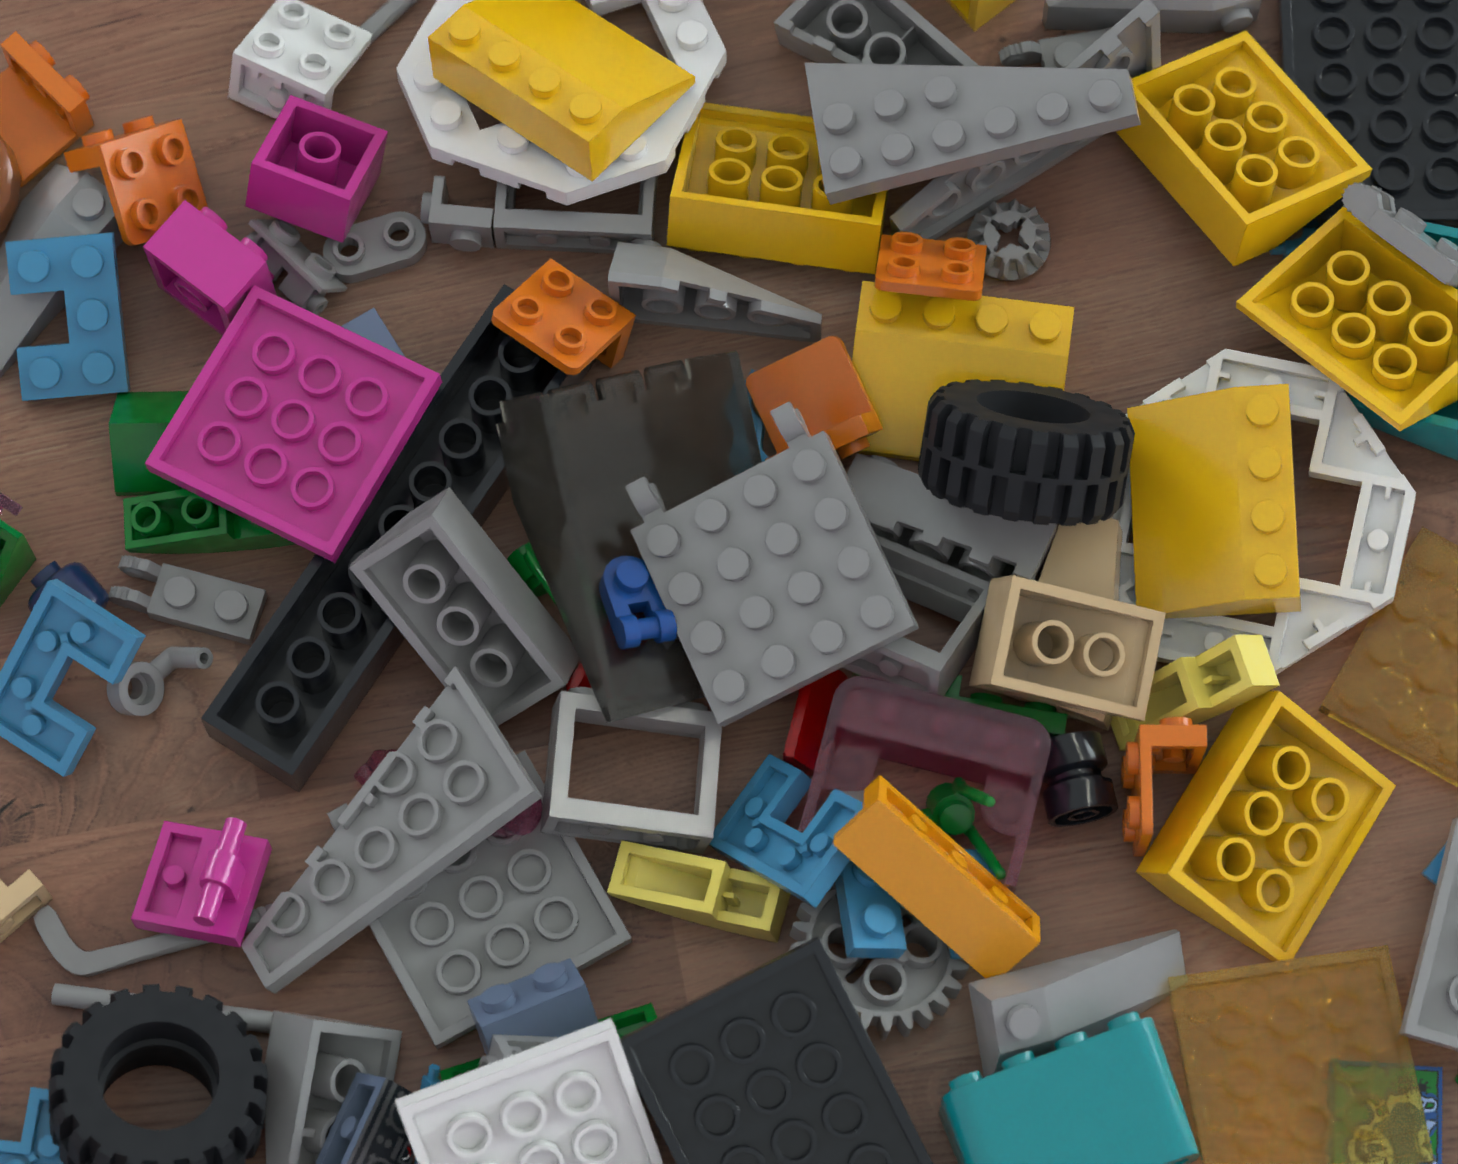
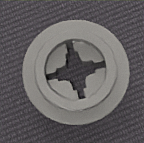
M1016 199L1008 203L993 201L989 207L980 213L976 212L967 233V239L979 245H987L984 273L1000 280H1019L1032 275L1046 261L1051 246L1049 224L1045 223L1040 217L1036 207L1029 208L1021 205ZM1018 226H1021L1018 242L1022 246L1017 247L1015 244L1010 243L996 253L1000 242V234L996 230L999 231L1001 229L1003 232L1009 233L1013 228L1017 229Z

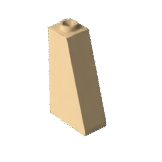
M1111 517L1105 521L1099 520L1097 523L1089 525L1077 523L1076 526H1062L1059 524L1039 582L1119 601L1123 534L1119 521ZM1006 695V696H1008V697H1011V698H1014V699H1017V700H1020V701H1023V702H1037V701H1032V700H1027V699H1022V698H1017V697H1013V696ZM1049 704L1057 708V713L1068 714L1067 717L1105 730L1109 729L1112 721L1111 715Z

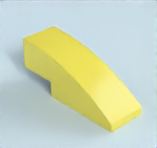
M1233 635L1195 657H1180L1155 671L1145 721L1112 716L1111 726L1119 750H1126V742H1134L1140 724H1159V720L1167 717H1187L1193 720V725H1196L1279 686L1280 684L1263 636Z
M621 840L607 890L610 896L657 912L708 927L778 943L790 898V893L753 872L730 868L726 861Z

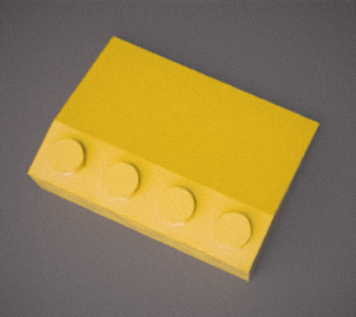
M474 0L462 5L428 37L432 72L435 79L592 182L695 84L694 75L575 0Z
M1243 31L1132 78L1141 125L1116 131L1233 266L1279 246L1342 198V194L1345 192L1344 189L1348 188V184L1353 185V182H1363L1370 176L1372 168L1247 31Z
M705 102L688 133L685 132L670 194L666 246L686 248L691 251L737 255L743 258L788 262L794 265L839 269L851 273L875 274L889 190L830 205L824 190L813 117Z
M1342 207L1236 301V308L1398 431H1402L1458 400V290L1453 286L1442 283L1351 215L1352 212H1348L1345 207Z
M862 281L852 363L883 430L868 436L867 439L870 447L858 452L859 454L919 461L928 401L938 388L946 386L951 382L964 383L966 380L975 379L980 381H990L991 379L1005 380L1011 383H1033L1036 386L1047 388L1050 386L1063 389L1064 391L1075 307L982 296L980 300L969 301L888 292L876 289L874 286L875 282Z
M1289 384L1231 387L1127 408L1128 418L1135 432L1130 459L1136 606L1165 612V619L1300 612L1301 597Z
M1268 691L1234 709L1135 872L1176 904L1277 965L1288 968L1396 785L1281 691Z

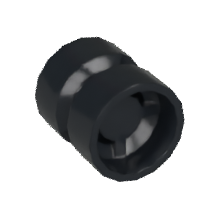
M1078 731L1066 733L1044 740L1033 747L1032 754L1038 779L1049 785L1042 793L1048 823L1051 826L1066 827L1086 824L1108 817L1118 810L1119 807L1112 779L1102 776L1101 773L1108 765L1102 735L1099 732Z

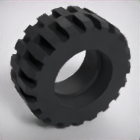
M992 379L990 381L966 380L964 383L955 381L938 388L928 401L918 463V475L926 490H930L932 495L939 499H947L949 504L959 508L966 507L972 509L974 513L986 516L994 515L1003 517V520L1018 522V520L1028 521L1038 525H1049V523L1062 526H1076L1077 523L1095 524L1099 520L1105 521L1111 518L1123 504L1135 432L1129 418L1121 410L1112 409L1110 404L1092 400L1089 396L1080 393L1073 394L1065 392L1060 388L1041 387L1026 382L1011 383L1005 380Z
M160 984L143 985L142 993L130 995L129 989L126 988L110 994V1004L103 1006L101 1002L93 1003L82 1011V1025L78 1022H73L63 1033L62 1047L54 1051L50 1064V1132L53 1144L59 1146L60 1160L63 1164H245L246 1159L254 1158L260 1144L261 1130L264 1129L267 1100V1065L262 1063L263 1050L257 1037L251 1034L246 1036L247 1023L237 1012L231 1011L227 1016L222 1013V1001L209 994L205 995L203 1000L193 997V988L176 985L175 992L160 991ZM162 1065L178 1068L194 1076L208 1090L212 1097V1102L200 1116L185 1125L172 1129L152 1130L137 1127L121 1119L107 1105L104 1100V1094L113 1082L124 1074L145 1066Z

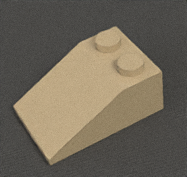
M1014 575L990 579L969 686L1037 702L1145 721L1166 613Z

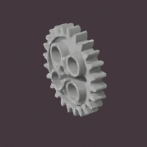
M834 882L831 889L816 908L805 902L800 904L796 916L801 921L794 922L789 936L798 942L793 943L789 951L815 937H819L866 1031L869 1025L876 1026L881 1040H886L892 1025L897 1027L899 1033L904 1038L909 1036L913 1028V1020L923 1029H927L933 1020L932 1012L943 1016L950 1006L947 998L956 999L962 988L957 979L964 978L969 965L961 960L951 959L949 946L906 908H900L902 919L909 918L912 922L904 928L906 944L916 943L923 946L928 952L929 957H915L906 949L900 958H874L855 983H848L845 978L854 973L863 964L865 958H840L832 954L828 948V944L832 943L845 946ZM882 980L893 989L894 994L886 996L877 993L871 987L869 981Z

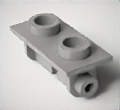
M277 218L250 220L248 224L255 231L247 235L246 238L255 242L267 254L268 260L266 262L269 271L274 276L273 281L277 280L284 269L289 273L278 289L293 304L319 315L328 305V300L324 298L326 293L346 291L348 287L335 276L337 271L334 265L325 257L312 253L299 241L301 238L300 233L290 223Z

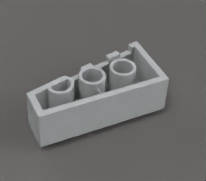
M795 0L773 22L780 45L815 63L979 66L904 0Z
M859 453L856 454L847 475L876 535L883 536L890 541L921 554L929 555L942 563L975 575L987 582H990L992 578L1010 575L1039 581L1055 537L1057 524L1038 525L1021 520L1015 522L1003 520V517L994 515L986 516L974 513L972 509L966 507L959 508L949 504L947 499H939L932 495L930 490H926L917 473L899 468L894 462L882 456L872 455L868 457Z

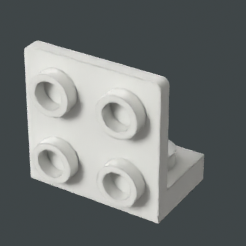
M276 0L233 52L228 98L274 119H277L290 95L331 110L334 89L370 46L372 34L302 1Z

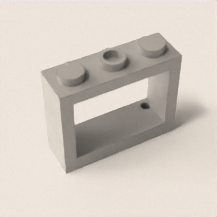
M658 176L640 181L638 215L515 209L517 188L497 181L493 222L496 248L614 254L618 242L631 243V241L636 239L654 241Z
M876 535L905 599L961 623L940 653L901 637L842 668L936 708L977 648L990 582L942 563L929 555L921 554L890 541L883 536Z
M574 687L568 691H560L551 712L540 833L621 843V840L668 850L703 854L714 837L722 726L717 723L713 712L708 711V707L700 703L682 702L676 704V706L655 704L654 699L644 695H626L622 699L601 696L598 690L587 687ZM581 722L698 738L699 751L694 814L568 798L574 723Z

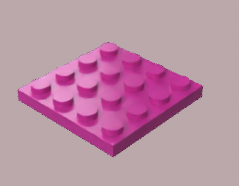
M253 285L152 450L145 465L149 472L336 563L442 384V379L439 373Z

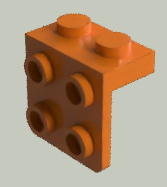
M15 31L0 44L9 65L0 74V136L14 151L21 175V188L94 126V122L86 103L90 96L81 83L70 74L63 78L53 68L56 63L52 56L38 41L35 40L29 45Z
M152 115L122 123L125 133L114 136L112 128L81 136L84 146L64 152L70 173L96 167L101 168L121 238L128 246L147 242L184 200L199 211L203 207L208 208L182 118L157 124L154 123Z
M897 232L893 235L882 234L874 286L878 290L969 301L980 300L982 298L987 245H979L972 240L961 237L942 241L924 239L913 232Z
M549 259L493 310L491 321L494 326L564 373L577 375L595 358L609 368H613L623 358L636 315L553 259Z
M828 336L751 373L746 379V387L777 454L785 451L789 446L781 435L770 411L788 401L792 403L794 409L798 408L811 437L821 431H825L829 435L841 460L870 447L867 437L883 430L845 345L837 336Z
M1167 717L1159 720V724H1140L1134 742H1126L1125 756L1121 758L1122 789H1131V796L1127 797V809H1123L1122 838L1123 842H1132L1133 857H1145L1153 836L1152 774H1195L1207 748V725H1193V720L1187 717Z

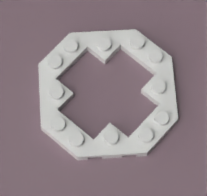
M437 0L396 70L398 82L432 159L451 166L457 161L479 169L480 176L518 189L521 184L546 192L547 199L564 205H570L666 173L675 158V149L684 132L688 133L705 103L706 92L714 78L718 79L727 63L725 46L702 0H585L588 8L599 16L642 2L668 59L695 76V84L593 182L503 123L480 130L467 100L433 77L428 37L462 5L474 0Z
M1224 349L1206 360V364L1183 379L1179 377L1143 400L1141 405L1231 387L1289 384L1291 420L1319 425L1309 467V477L1361 487L1340 585L1300 578L1301 611L1277 613L1274 627L1225 616L1165 619L1157 655L1158 662L1169 664L1180 657H1195L1233 635H1262L1277 675L1394 601L1416 500V492L1404 474L1400 473L1387 454L1385 446L1363 414L1359 413L1344 389L1314 366ZM1129 465L1123 504L1112 518L1119 521L1123 532L1119 601L1136 605L1133 543H1128L1132 528Z

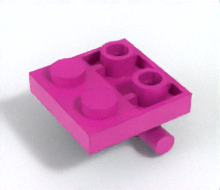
M234 817L226 818L222 831L164 821L131 917L135 928L240 948L271 855L272 847L268 839L244 835L247 824Z

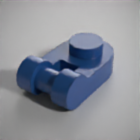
M620 556L612 559L606 565L602 574L599 591L619 648L639 647L641 641L654 639L656 643L674 641L677 636L675 616L672 610L665 608L645 562L634 556ZM644 612L646 618L637 619L632 613Z

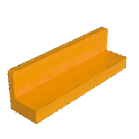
M879 775L864 789L863 809L845 824L833 838L834 846L984 978L1006 974L1040 944V916L888 781Z

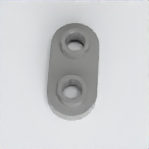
M403 211L392 212L353 224L343 243L327 238L323 247V256L334 265L337 271L335 276L342 282H361L416 264L424 256L427 249L425 228L420 219L411 213ZM397 230H404L409 233L407 238L402 241H394L390 238L392 233ZM353 245L358 248L357 253L353 256L346 257L340 254L341 250L346 246Z

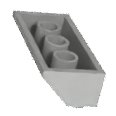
M450 487L405 515L353 561L349 567L444 687L447 684L443 681L455 666L459 668L467 677L497 726L564 687L582 656Z

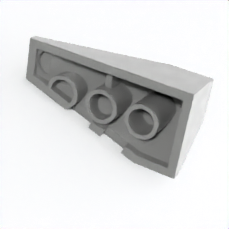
M1045 0L1042 22L1045 30L1093 31L1111 28L1143 0ZM1150 0L1160 11V33L1209 34L1220 30L1231 33L1248 27L1253 21L1257 20L1262 0Z
M55 164L21 201L0 248V378L17 360L16 348L30 346L65 307L64 291L11 295L5 242L114 232L116 248L123 242L107 188L88 172L81 170L70 173L67 166Z
M636 239L631 241V243H617L608 274L609 297L636 315L634 323L814 343L821 340L822 314L677 250L662 247L658 242L648 239Z
M1173 929L968 983L983 1076L986 1077L1002 1071L1001 1063L1020 1053L1033 1051L1035 1058L1053 1052L1056 1050L1054 1043L1068 1035L1085 1031L1087 1037L1090 1038L1108 1031L1106 1024L1109 1021L1138 1011L1140 1015L1187 985L1180 932Z
M274 1011L265 1059L268 1074L265 1110L266 1164H315L356 1073L385 1077L394 1082L402 1031L319 1016Z

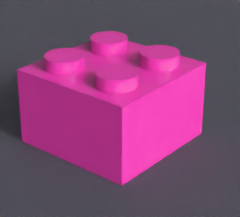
M290 95L251 163L245 207L343 243L380 176L388 131Z
M184 200L146 242L143 248L158 287L223 336L253 285L276 295L272 282L274 276L268 269L266 262L268 260L267 254L255 242L246 237L241 241L237 240L226 231L228 226L214 211L207 207H203L199 211Z

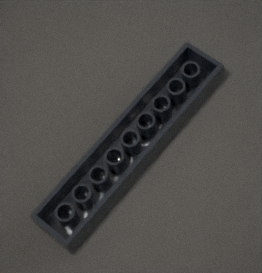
M505 284L440 375L442 384L336 563L318 554L314 555L201 717L209 737L297 792L301 791L405 639L404 635L349 567L352 562L405 515L448 487L451 488L482 527L596 361L595 358L579 374L568 375L494 326L491 321L493 310L515 291Z

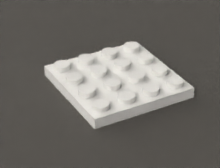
M611 1018L395 1099L418 1164H663Z

